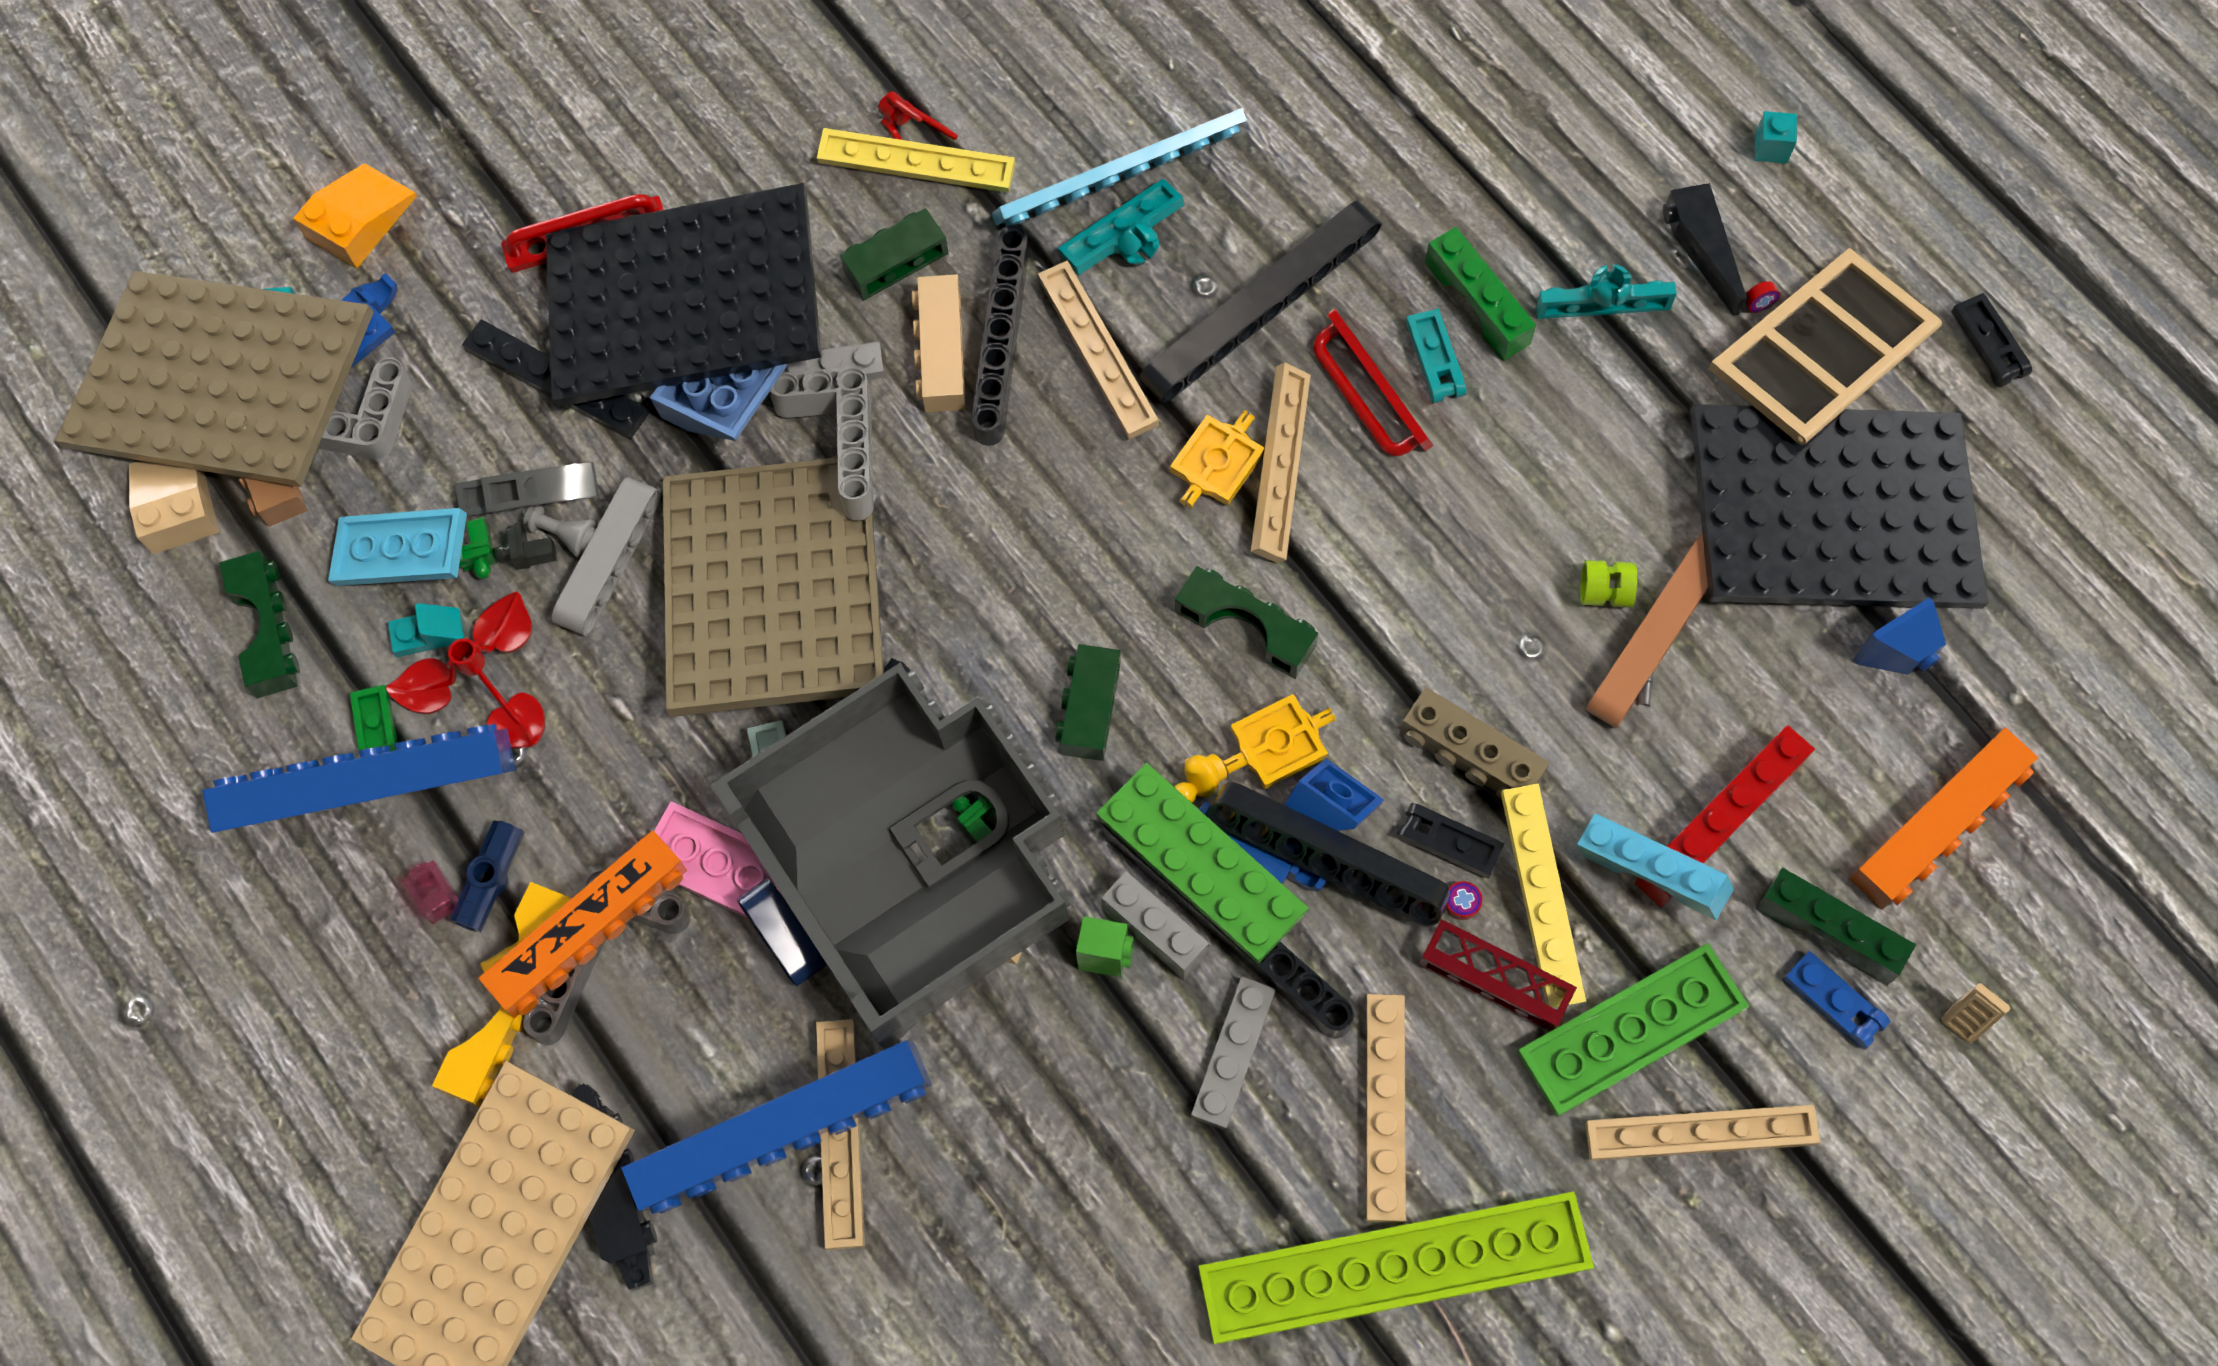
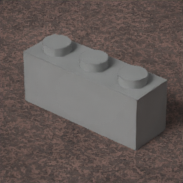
M1127 871L1101 897L1102 909L1116 922L1128 924V932L1183 980L1208 955L1209 942Z

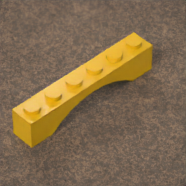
M530 882L514 914L518 928L519 943L571 900V898ZM501 1006L483 1029L463 1044L448 1051L432 1087L440 1093L480 1108L495 1081L494 1079L500 1067H503L505 1061L509 1062L514 1047L511 1044L516 1033H521L524 1030L523 1020L525 1015H518L516 1018H513Z

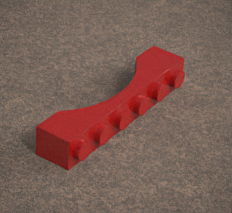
M1787 725L1667 847L1705 864L1734 832L1807 761L1815 748ZM1638 877L1634 883L1661 909L1673 897L1642 878Z

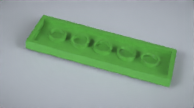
M1147 762L1096 813V817L1257 964L1266 957L1309 910V907Z
M1706 943L1559 1026L1557 1029L1520 1048L1517 1054L1558 1118L1742 1013L1750 1006L1709 943Z

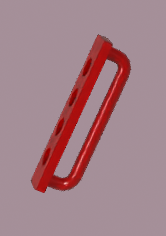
M635 194L516 229L508 234L506 240L501 242L507 267L511 273H515L547 263L546 247L539 254H531L529 252L530 246L536 242L546 244V234L562 229L624 218L632 214L639 215L664 210L660 197Z
M1333 309L1327 314L1332 323L1322 329L1316 335L1313 342V352L1317 360L1378 446L1386 454L1403 456L1419 445L1426 452L1434 445L1336 309ZM1339 333L1412 434L1401 442L1394 443L1328 352L1326 348L1327 343Z

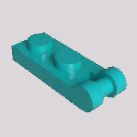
M1439 308L1407 316L1406 326L1428 387L1431 402L1433 404L1442 402L1444 397L1452 395L1455 398L1466 396V384ZM1448 375L1450 382L1441 384L1439 377Z

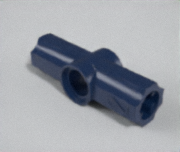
M493 820L478 857L473 859L467 867V881L451 915L450 921L473 932H482L497 895L503 892L507 886L508 870L525 834L522 829L500 820ZM487 870H494L492 879L481 883L480 880L483 873Z

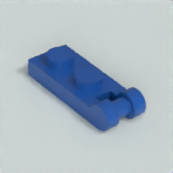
M1810 950L1782 979L1861 1049L1866 1050L1874 1042L1873 1036L1877 1031H1884L1891 1023L1889 1017L1883 1011L1873 1007ZM1857 1013L1866 1020L1862 1026L1856 1025L1851 1020Z

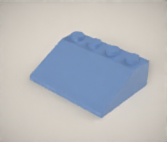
M788 364L710 379L705 378L704 380L683 382V384L667 387L666 385L659 386L655 389L650 399L660 417L690 432L736 441Z

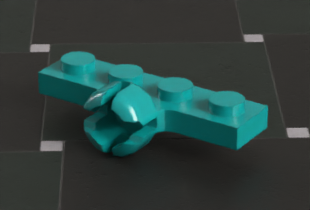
M1163 178L1058 247L1059 256L1064 261L1068 260L1073 271L1078 276L1114 253L1121 254L1131 264L1142 265L1145 263V260L1137 253L1141 251L1148 259H1152L1159 248L1158 234L1152 227L1183 207V196Z
M1613 264L1611 271H1607L1608 266L1604 265L1595 271L1589 285L1576 289L1553 287L1546 291H1540L1536 304L1537 319L1671 310L1677 295L1675 282H1663L1660 280L1650 281L1646 284H1630L1631 274L1624 267Z

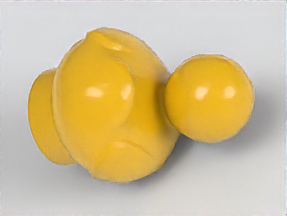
M1210 754L1207 757L1193 755L1185 760L1184 772L1187 782L1178 783L1174 788L1194 805L1196 796L1208 798L1217 792L1220 782L1227 778L1226 767L1215 754Z

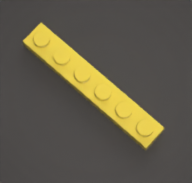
M823 128L817 160L820 164L1010 193L1016 163L1015 157Z
M1539 783L1502 790L1501 797L1538 968L1577 987L1569 1005L1586 1002ZM1552 985L1543 988L1546 1004L1553 1008L1559 1007L1566 992Z

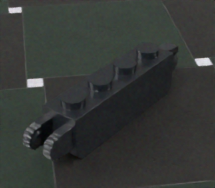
M584 1083L583 1085L575 1086L571 1094L573 1097L623 1123L619 1113L614 1114L607 1106H603L602 1100L599 1099L601 1096L592 1087ZM627 1148L621 1155L595 1203L589 1219L601 1259L618 1267L628 1289L635 1291L654 1283L650 1256L655 1255L653 1243L657 1242V1235L651 1220L645 1221L643 1211H638L622 1171V1167L635 1162L631 1150Z

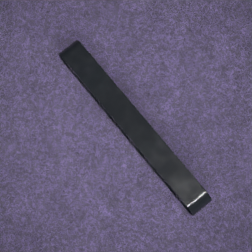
M1359 201L1352 202L1151 361L1141 372L1140 381L1162 403L1171 401L1370 242L1381 229L1382 222Z
M1101 822L1103 836L1111 845L1270 987L1275 988L1282 998L1320 1032L1334 1039L1341 1038L1348 1033L1354 1018V1011L1350 1003L1283 943L1279 942L1257 964ZM1278 961L1284 962L1289 966L1290 972L1283 976L1276 975L1270 969L1271 964ZM1303 986H1311L1317 991L1318 997L1311 1001L1304 1000L1299 996L1298 990ZM1330 1011H1339L1345 1016L1346 1022L1340 1026L1332 1025L1328 1022L1326 1014Z

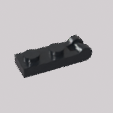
M1981 293L1953 307L1951 313L1989 369L1991 379L1997 387L2001 388L2010 384L2015 377L2021 379L2032 373V365L1985 293ZM2007 357L2011 365L2006 366L2002 359Z
M1416 803L1409 805L1406 812L1408 818L1404 825L1399 826L1395 835L1397 839L1406 844L1420 847L1489 879L1505 843ZM1421 823L1431 826L1428 835L1418 831Z

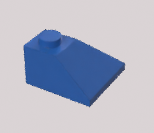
M1927 598L1872 633L1853 659L1857 665L1908 675L1917 668L1925 671L1940 660L1938 653L1946 645L1935 604L1931 598Z
M1326 758L1298 781L1284 805L1337 831L1358 827L1383 803L1384 799Z

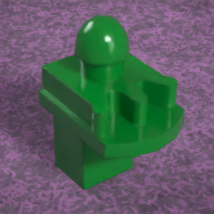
M482 517L466 522L471 544L462 546L459 568L463 567L464 572L473 570L476 577L485 579L490 574V565L497 564V560L493 556L494 549L489 526Z
M962 796L952 803L955 812L961 814L957 817V825L974 843H977L992 832L984 823V820L995 809L984 796L973 805L969 803V799Z

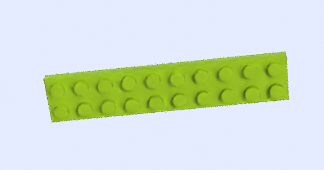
M1573 1191L1199 1265L1198 1268L1213 1344L1218 1345L1594 1269L1576 1194Z

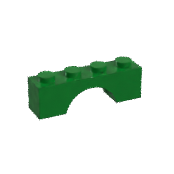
M1454 227L1429 242L1425 264L1444 287L1453 286L1468 299L1479 317L1485 339L1502 360L1505 361L1531 345L1536 324L1459 229Z

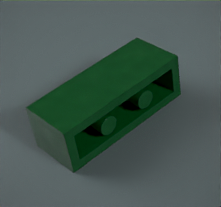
M924 208L917 213L908 214L901 222L890 228L879 230L873 237L861 244L850 246L840 255L844 273L862 300L865 301L948 255L949 252L946 236L928 210Z
M1078 644L1076 656L1070 655L1067 676L1072 677L1070 689L1064 688L1061 709L1066 710L1065 721H1058L1055 742L1061 744L1062 755L1104 761L1121 665L1120 650Z

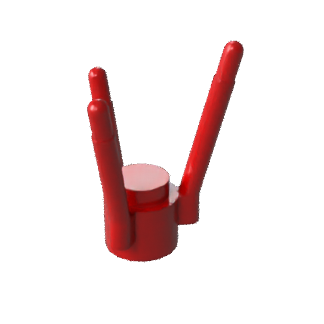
M896 92L886 94L878 105V111L884 116L881 124L889 130L893 139L903 140L894 125L902 126L910 118L917 122L924 121L953 140L958 138L956 133L915 108Z

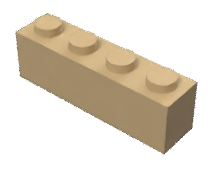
M958 274L918 277V290H912L913 310H919V320H913L914 339L920 340V349L914 350L916 370H921L922 375L921 380H916L917 400H923L925 412L966 410L961 296Z

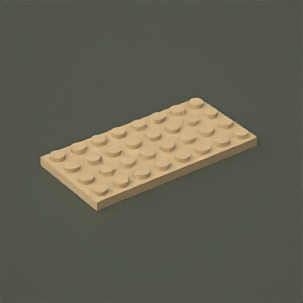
M505 1061L351 1340L395 1366H508L635 1129L520 1067Z

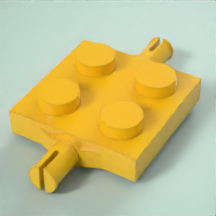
M1243 410L1234 425L1221 423L1208 414L1170 466V472L1186 481L1190 486L1180 499L1182 505L1185 506L1187 504V508L1192 509L1201 494L1210 495L1227 506L1230 504L1263 457L1265 451L1263 446L1252 441L1245 433L1252 421L1255 420L1251 413L1248 415V411Z
M1292 694L1232 724L1230 730L1239 744L1240 753L1222 761L1226 767L1227 774L1229 775L1247 765L1248 768L1255 772L1265 790L1326 759L1328 752L1319 739L1318 729L1336 721L1331 708L1328 707L1326 710L1311 717L1310 714L1301 708L1296 697Z

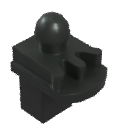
M516 522L515 527L506 529L509 546H498L493 553L497 561L507 562L511 559L517 570L528 569L532 565L557 561L556 547L552 538L528 541L522 522Z

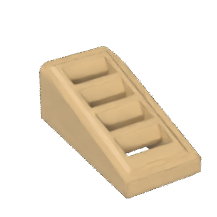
M1978 983L1953 1003L1941 1021L1966 1043H1972L2006 1015L2011 1008L1986 986Z

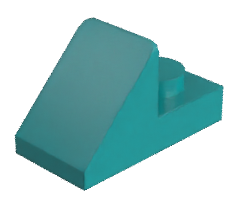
M418 603L415 604L416 615L388 621L392 652L396 658L450 646L454 641L465 638L461 611L455 607Z

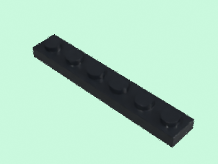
M481 319L463 342L464 350L552 398L550 356ZM624 395L566 405L629 440L632 439L649 415L646 407Z

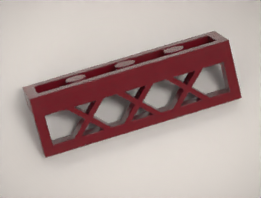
M1443 919L1440 920L1419 963V966L1549 1032L1557 1029L1577 989L1576 986ZM1444 931L1458 938L1462 952L1448 955L1436 949ZM1466 943L1474 946L1475 948L1468 949ZM1482 951L1492 955L1496 969L1486 972L1477 970L1473 965L1470 955ZM1465 957L1467 964L1458 959ZM1500 960L1508 963L1509 965L1502 966ZM1516 968L1526 972L1530 986L1518 990L1509 986L1504 972ZM1496 974H1499V977H1500V980H1501V981H1499V980H1497V979H1495V978H1493V977H1491V976L1496 975ZM1534 977H1536V978H1538V979H1540V980H1542V981H1544V982H1540V983H1537V984H1536ZM1552 985L1566 993L1558 1009H1555L1543 1003L1538 989ZM1533 991L1535 998L1525 993Z

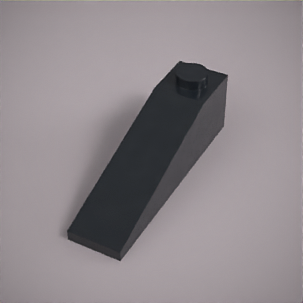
M1710 183L1671 190L1666 204L1663 205L1665 223L1670 224L1673 236L1733 316L1740 315L1747 296Z

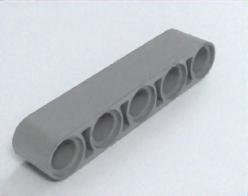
M630 477L622 481L556 602L552 613V622L584 636L591 633L661 500L660 489Z

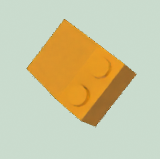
M364 163L314 193L293 219L307 240L357 269L417 197V194Z

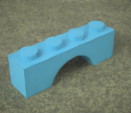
M1596 813L1593 815L1577 844L1586 859L1613 872L1629 873L1642 878L1666 891L1683 905L1716 921L1734 890L1727 874Z

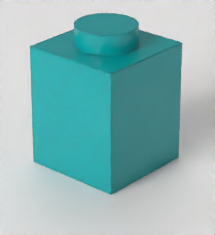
M1763 112L1755 132L1754 161L1788 163L1797 143V114Z

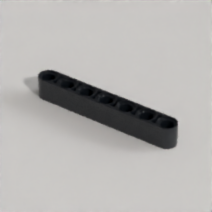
M1017 225L1003 227L997 236L972 410L974 436L979 443L986 446L995 445L1002 440L1007 418L1029 258L1027 234L1023 228ZM1014 244H1015V245H1019V246L1016 247V248H1009V247H1008V246L1014 245ZM1008 273L1015 274V275L1012 276V277H1004V276H1003V275L1008 274ZM1001 303H1011V305L1007 307L999 306V304ZM998 332L1007 333L1005 336L1002 337L995 336V334ZM999 361L1003 363L998 367L990 366L993 362ZM993 391L999 393L995 397L986 396L987 393ZM985 422L995 423V425L990 428H985L981 426Z
M1235 782L1223 784L1209 808L1208 815L1210 820L1220 829L1417 924L1434 926L1442 918L1450 896V890L1443 881L1246 786Z

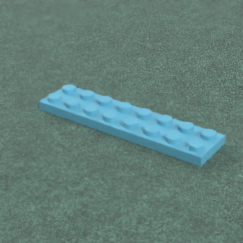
M1238 109L1000 206L991 214L996 226L1005 223V226L1018 225L1030 218L1028 215L1030 212L1035 211L1036 216L1043 215L1059 206L1058 201L1065 199L1066 204L1072 203L1089 194V188L1095 187L1096 192L1115 185L1114 183L1120 181L1119 176L1123 174L1126 180L1150 169V163L1154 162L1157 168L1179 157V152L1182 150L1185 156L1199 151L1204 146L1210 144L1209 139L1213 138L1215 144L1226 140L1240 132L1238 126L1247 121L1243 109Z

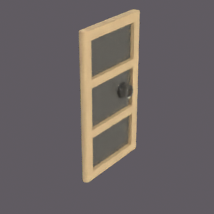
M1848 248L1716 357L1708 369L1797 443L1805 445L1940 328L1942 321L1851 248Z

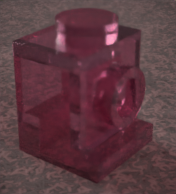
M434 860L417 865L409 872V876L401 880L423 916L432 924H435L454 911L459 896L441 867ZM439 887L438 890L429 895L433 888Z

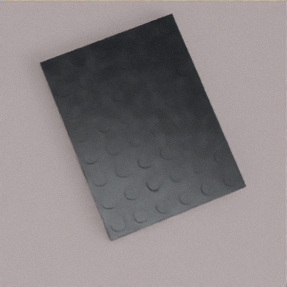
M804 183L577 226L546 234L552 401L556 407L656 389L659 386L666 385L667 387L683 384V382L704 380L705 378L710 379L822 357L807 190Z
M1694 404L1690 409L1709 602L1915 607L1930 597L1936 608L1983 609L1989 604L1961 413L1845 409L1805 445H1800L1754 406ZM1785 407L1804 424L1823 409Z

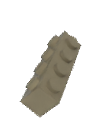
M1425 687L1404 718L1400 733L1404 735V739L1417 748L1424 747L1435 754V758L1440 763L1448 767H1453L1454 765L1465 772L1466 777L1471 782L1479 786H1484L1485 784L1496 791L1497 796L1501 800L1502 790L1538 784L1550 763Z

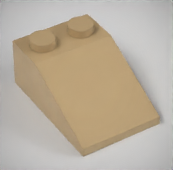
M137 461L129 464L130 512L136 536L152 554L220 533L204 471L146 461Z

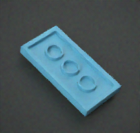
M461 508L339 517L328 581L335 586L457 578L467 513Z

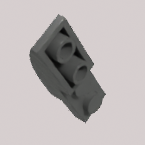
M594 462L521 471L455 483L459 508L467 513V517L599 496Z

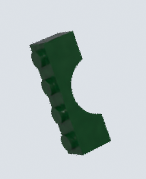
M260 550L219 562L225 593L237 606L254 608L258 610L260 616V627L255 640L246 650L238 655L244 686L256 698L298 687L296 674L300 673V667L295 654L290 651L289 643L293 642V634L289 624L284 622L282 612L286 611L287 607L283 594L277 590L276 581L280 580V574L276 563L273 560L269 561Z
M1196 565L1175 598V612L1204 629L1222 619H1239L1253 625L1262 635L1266 645L1265 663L1294 679L1297 678L1317 646L1319 633L1315 631V628L1303 619L1295 620L1287 616L1278 605L1258 600L1250 590L1240 585L1235 587L1224 581L1218 572L1207 568L1204 570Z
M1783 867L1772 878L1755 908L1787 928L1808 930L1826 938L1841 948L1851 958L1855 968L1886 986L1900 976L1916 947L1915 943Z

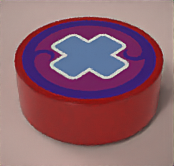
M1761 282L1753 286L1746 293L1747 299L1745 303L1751 312L1758 313L1773 306L1780 298V292L1774 282Z
M1466 881L1453 884L1449 888L1450 896L1445 907L1447 912L1459 920L1473 918L1482 906L1480 890L1474 884Z

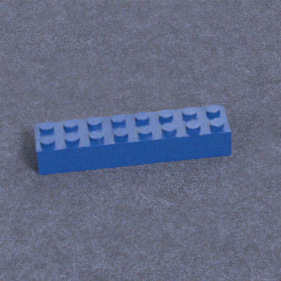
M496 724L468 728V736L464 737L461 736V731L431 736L432 743L426 744L425 738L395 743V751H390V746L360 750V758L356 759L354 753L322 758V766H319L318 760L286 765L287 773H283V768L280 767L251 772V780L247 779V775L213 780L214 788L202 790L211 833L516 771L508 729L497 730Z
M905 1040L622 1167V1171L638 1211L651 1210L652 1215L659 1212L662 1214L681 1206L680 1198L686 1195L688 1199L698 1198L716 1190L715 1182L723 1179L724 1183L728 1181L734 1182L752 1174L750 1167L757 1163L759 1167L764 1165L767 1167L787 1158L786 1150L794 1147L795 1151H803L821 1143L820 1135L829 1131L830 1135H839L857 1126L855 1119L865 1115L866 1119H874L892 1111L889 1104L900 1100L901 1103L905 1102V1104L920 1099L927 1095L924 1089L931 1086L932 1083L915 1043Z

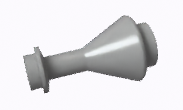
M540 505L537 507L531 506L526 511L523 520L524 525L528 526V530L531 532L542 528L556 534L576 558H581L597 528L596 522L592 519L558 521L544 515V507Z

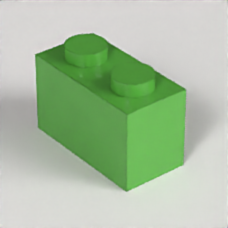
M1083 916L1076 949L1078 970L1122 978L1123 968L1131 967L1134 952V937L1128 936V924Z

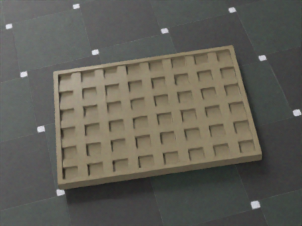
M133 271L55 442L62 448L302 487L374 311L368 304Z
M838 457L663 477L666 710L669 717L848 697L884 673L873 512L869 517L859 521L851 520L844 515L838 490Z

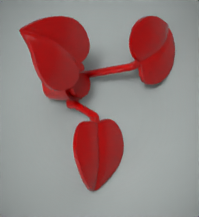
M516 591L501 598L480 615L473 628L474 642L467 638H461L450 645L448 650L450 670L445 663L438 659L427 658L420 660L408 667L395 681L386 686L390 696L407 710L419 714H432L442 710L450 703L452 693L449 686L456 682L457 669L466 676L477 675L502 706L491 712L487 719V725L496 724L497 730L508 729L512 749L531 748L536 745L545 730V714L541 704L535 697L524 692L515 694L506 702L482 671L485 665V657L481 651L491 653L496 648L502 653H511L521 648L531 636L532 621L520 593Z

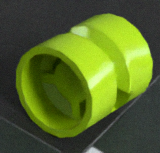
M1584 560L1580 583L1582 605L1603 606L1606 601H1609L1612 607L1633 608L1637 592L1636 563L1614 562L1609 567L1606 561ZM1610 581H1614V588H1609Z

